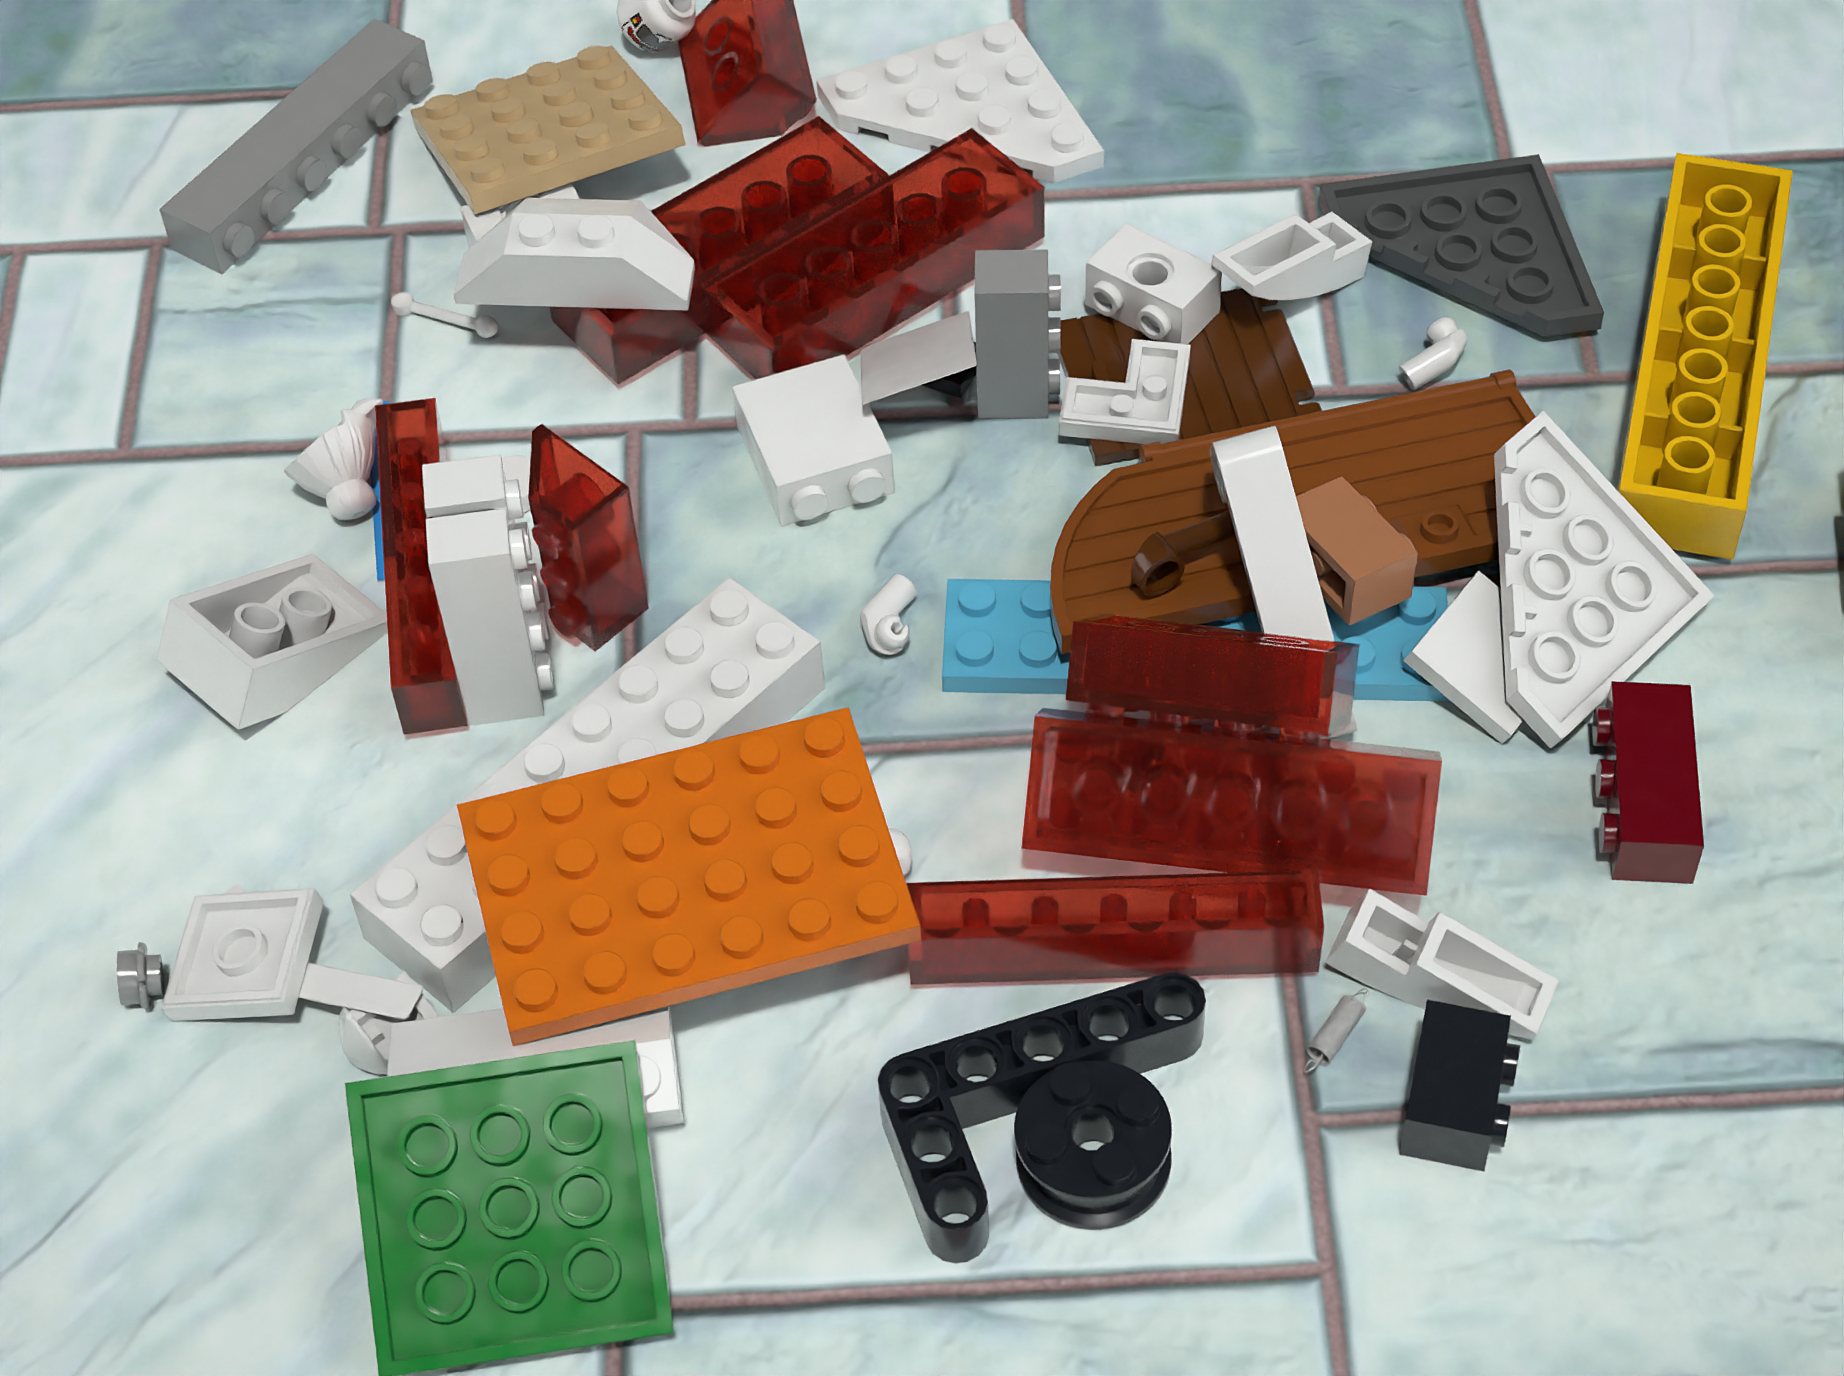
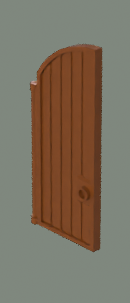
M1508 369L1491 373L1489 377L1162 444L1157 441L1139 445L1140 463L1115 468L1098 481L1077 504L1066 521L1057 541L1051 565L1050 611L1054 634L1061 654L1256 612L1236 534L1180 556L1185 564L1182 577L1171 589L1159 595L1149 596L1144 594L1133 581L1131 568L1139 548L1153 533L1159 532L1164 536L1228 511L1227 503H1222L1210 460L1209 448L1212 442L1274 425L1281 440L1295 496L1342 476L1360 495L1366 496L1372 501L1377 512L1398 533H1402L1410 539L1415 550L1418 552L1414 578L1499 560L1494 454L1536 417L1516 387V378L1513 371Z

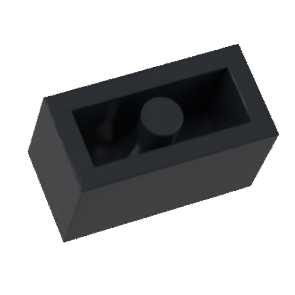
M1427 1000L1399 1155L1484 1172L1490 1145L1504 1148L1511 1105L1498 1103L1500 1085L1513 1087L1520 1053V1045L1507 1043L1511 1015Z

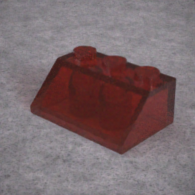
M711 0L696 16L695 25L688 35L678 41L697 142L705 147L782 136L797 120L803 119L817 102L794 0Z
M540 424L532 430L528 500L534 524L532 536L538 545L542 563L540 576L546 585L551 607L548 610L551 622L562 635L569 639L576 637L596 652L649 609L629 486L546 426Z

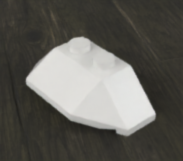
M525 198L463 254L454 299L455 304L688 310L695 264L693 258L642 201Z

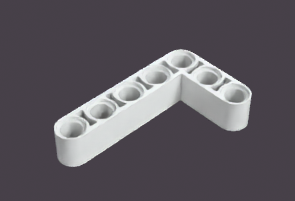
M1276 426L1212 442L1209 448V455L1222 503H1227L1293 746L1298 747L1357 731L1350 696Z

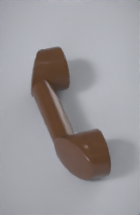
M1229 509L1162 536L1161 533L1156 532L1149 536L1139 548L1131 568V577L1141 591L1149 596L1159 595L1168 591L1183 575L1185 564L1180 556L1235 535Z

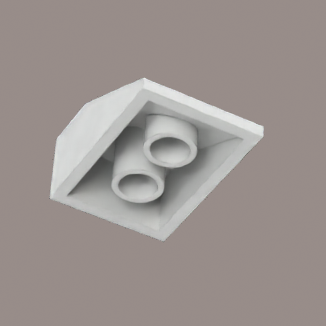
M309 554L170 599L156 660L236 729L240 730L289 711L392 629L394 619L314 554Z

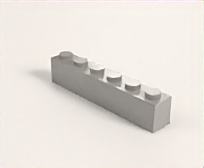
M374 18L159 209L172 250L220 274L228 270L433 82L425 40Z

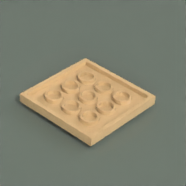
M612 45L608 47H587L581 50L577 57L558 63H537L529 67L526 73L508 79H487L479 83L474 90L455 96L450 94L438 95L427 100L424 106L410 110L416 131L474 214L686 145L682 125Z

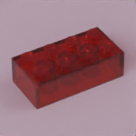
M1101 614L1073 621L1065 700L1085 703L1084 713L1093 716L1123 718L1124 712L1144 710L1150 711L1149 722L1155 724L1188 726L1189 720H1202V718L1215 720L1214 730L1218 732L1252 735L1254 734V728L1263 729L1268 726L1280 728L1279 738L1282 740L1299 743H1320V737H1331L1332 732L1351 722L1359 644Z

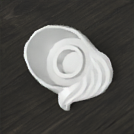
M369 397L356 401L351 409H342L340 411L342 421L319 436L284 470V473L303 489L326 498L329 513L340 521L361 517L371 511L376 505L377 495L367 483L374 462L375 436L385 426L380 409L383 405L382 399Z

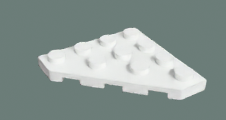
M1013 19L816 80L818 98L837 129L859 135L862 128L888 134L889 143L929 153L933 146H938L960 152V160L998 170H1002L1005 164L1033 170L1034 179L1050 183H1057L1104 167L1103 148Z
M1542 411L1494 454L1506 701L1548 747L1552 748L1608 697L1611 681L1624 682L1715 595L1554 421Z

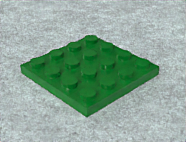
M635 1040L345 1083L379 1376L404 1375L675 1333Z

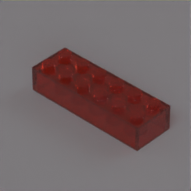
M818 116L651 210L652 214L694 260L695 272L688 310L549 306L552 321L617 384H620L891 225L889 174Z
M971 128L701 284L706 334L755 380L845 354L847 356L974 280L975 250H1023L1045 237V187Z
M1042 708L1034 718L1021 849L1427 896L1442 758L1440 751Z

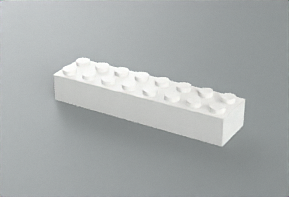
M728 577L458 804L786 723L825 689L821 642ZM456 805L349 894L363 938L398 968L405 971L410 978L421 985L452 1013L456 1012L496 977Z

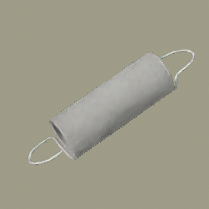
M1368 988L1359 990L1353 996H1342L1307 1047L1308 1054L1314 1060L1308 1061L1304 1067V1073L1311 1071L1317 1064L1323 1066L1330 1064L1366 1011L1363 1002L1364 998L1361 1003L1354 996L1360 991L1367 989L1365 998L1368 994ZM1313 1061L1316 1063L1310 1070L1305 1071L1309 1062Z

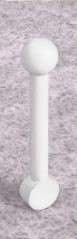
M408 292L397 293L391 299L393 311L399 316H406L412 312L475 329L478 335L483 338L494 336L498 330V324L491 316H482L478 319L414 301L413 296Z

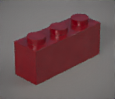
M1611 681L1606 706L1595 707L1592 725L1593 745L1604 746V759L1598 760L1596 768L1597 799H1607L1608 813H1602L1600 817L1599 851L1600 853H1610L1612 880L1693 884L1704 849L1691 685Z

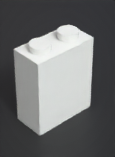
M845 354L732 386L738 431L781 526L802 520L814 519L825 513L859 503L871 502L879 497L895 493L892 451L869 404H862L861 387Z

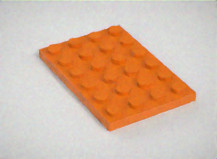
M849 707L457 804L507 1027L513 1046L921 940L920 924Z

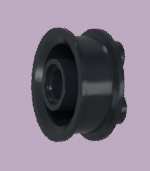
M1101 1060L1064 1063L1034 1082L1018 1106L1014 1121L1017 1174L1027 1197L1041 1212L1065 1225L1082 1229L1112 1228L1128 1223L1144 1214L1157 1202L1164 1192L1172 1166L1171 1116L1159 1090L1137 1071L1118 1063ZM1088 1140L1105 1142L1097 1150H1087L1079 1146Z

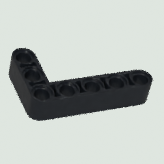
M1177 972L1160 974L899 1054L886 1062L878 1076L882 1126L926 1244L935 1256L951 1263L968 1262L981 1254L986 1248L989 1238L987 1192L962 1129L1016 1113L1023 1096L1034 1082L1064 1063L1085 1060L1109 1061L1129 1067L1141 1074L1193 1056L1201 1047L1206 1007L1204 989L1198 981L1186 974ZM1176 1014L1181 1015L1184 1019L1169 1020L1162 1016ZM1113 1034L1120 1038L1107 1041L1099 1039L1097 1036ZM1037 1054H1048L1055 1058L1048 1061H1038L1031 1057ZM973 1074H982L990 1077L979 1082L965 1079ZM910 1094L924 1097L917 1102L910 1103L898 1100L900 1097ZM932 1152L942 1153L947 1156L936 1162L920 1159L921 1156ZM952 1212H962L971 1216L970 1219L961 1223H950L941 1219Z

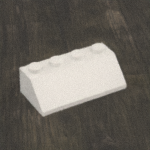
M670 1006L516 1046L512 1045L503 1008L391 1024L387 1077L635 1040L648 1129L684 1124Z

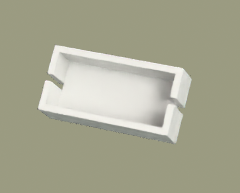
M501 454L422 464L425 511L427 517H433L426 519L428 564L468 724L473 726L545 716L542 690L553 689L554 686L549 652L539 651L545 650V640H549V632L544 603L537 604L536 602L541 601L536 563L528 564V561L532 560L527 522L515 523V519L524 518L518 479L506 480Z

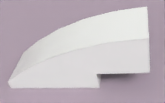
M1333 212L1310 223L1294 214L1214 254L1211 264L1252 296L1268 300H1296L1315 297L1337 290L1363 278L1373 241Z
M1370 888L1349 910L1325 962L1370 987L1422 1009H1425L1427 1000L1511 1015L1508 1035L1533 1039L1538 1034L1559 982L1555 977L1440 911L1430 922H1427Z

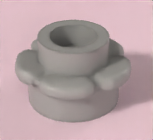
M143 942L138 943L137 950L118 951L117 983L121 1005L141 1004L142 1008H149L151 1005L150 996L164 994L161 954L147 955V946Z

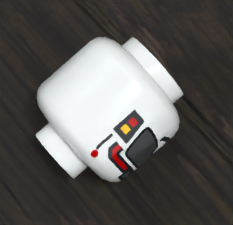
M618 0L617 16L624 36L633 45L643 51L655 53L668 48L688 35L695 25L696 4L695 0Z

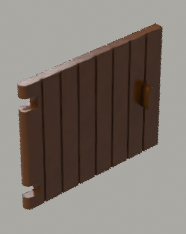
M1243 288L1221 292L1220 312L1188 344L1191 345L1190 361L1178 440L1322 411L1320 404L1317 402L1299 405L1300 401H1306L1314 397L1315 391L1283 311L1281 309L1262 311L1261 307L1276 305L1278 300H1268L1252 296ZM1099 313L1082 316L1079 319L1076 317L1060 320V353L1057 354L1066 377L1125 383L1132 339L1158 340H1153L1142 332ZM1085 438L1095 465L1122 461V459L1138 458L1139 445H1142Z

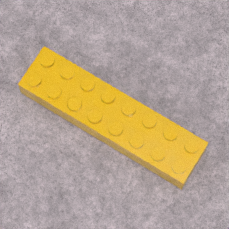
M1676 153L1665 203L1617 491L1668 546L1674 550L1731 560L1735 556L1748 506L1793 170Z

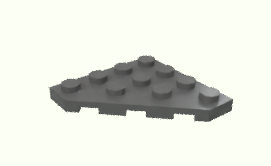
M1539 154L1320 184L1318 201L1323 215L1333 212L1373 241L1369 257L1543 337L1601 329L1604 316L1603 308Z

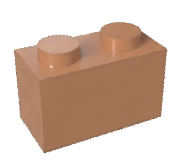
M1342 476L1296 496L1323 599L1349 626L1411 598L1418 552L1406 535L1398 533L1377 512L1374 504L1368 497L1360 495Z

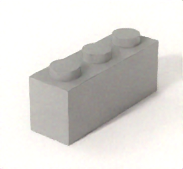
M1048 249L975 250L974 297L978 419L1048 418V394H1060V359H1048V353H1060V317H1048V311H1061L1060 274H1048Z

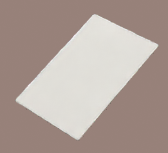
M966 311L860 348L862 404H867L975 367L977 361L970 312Z

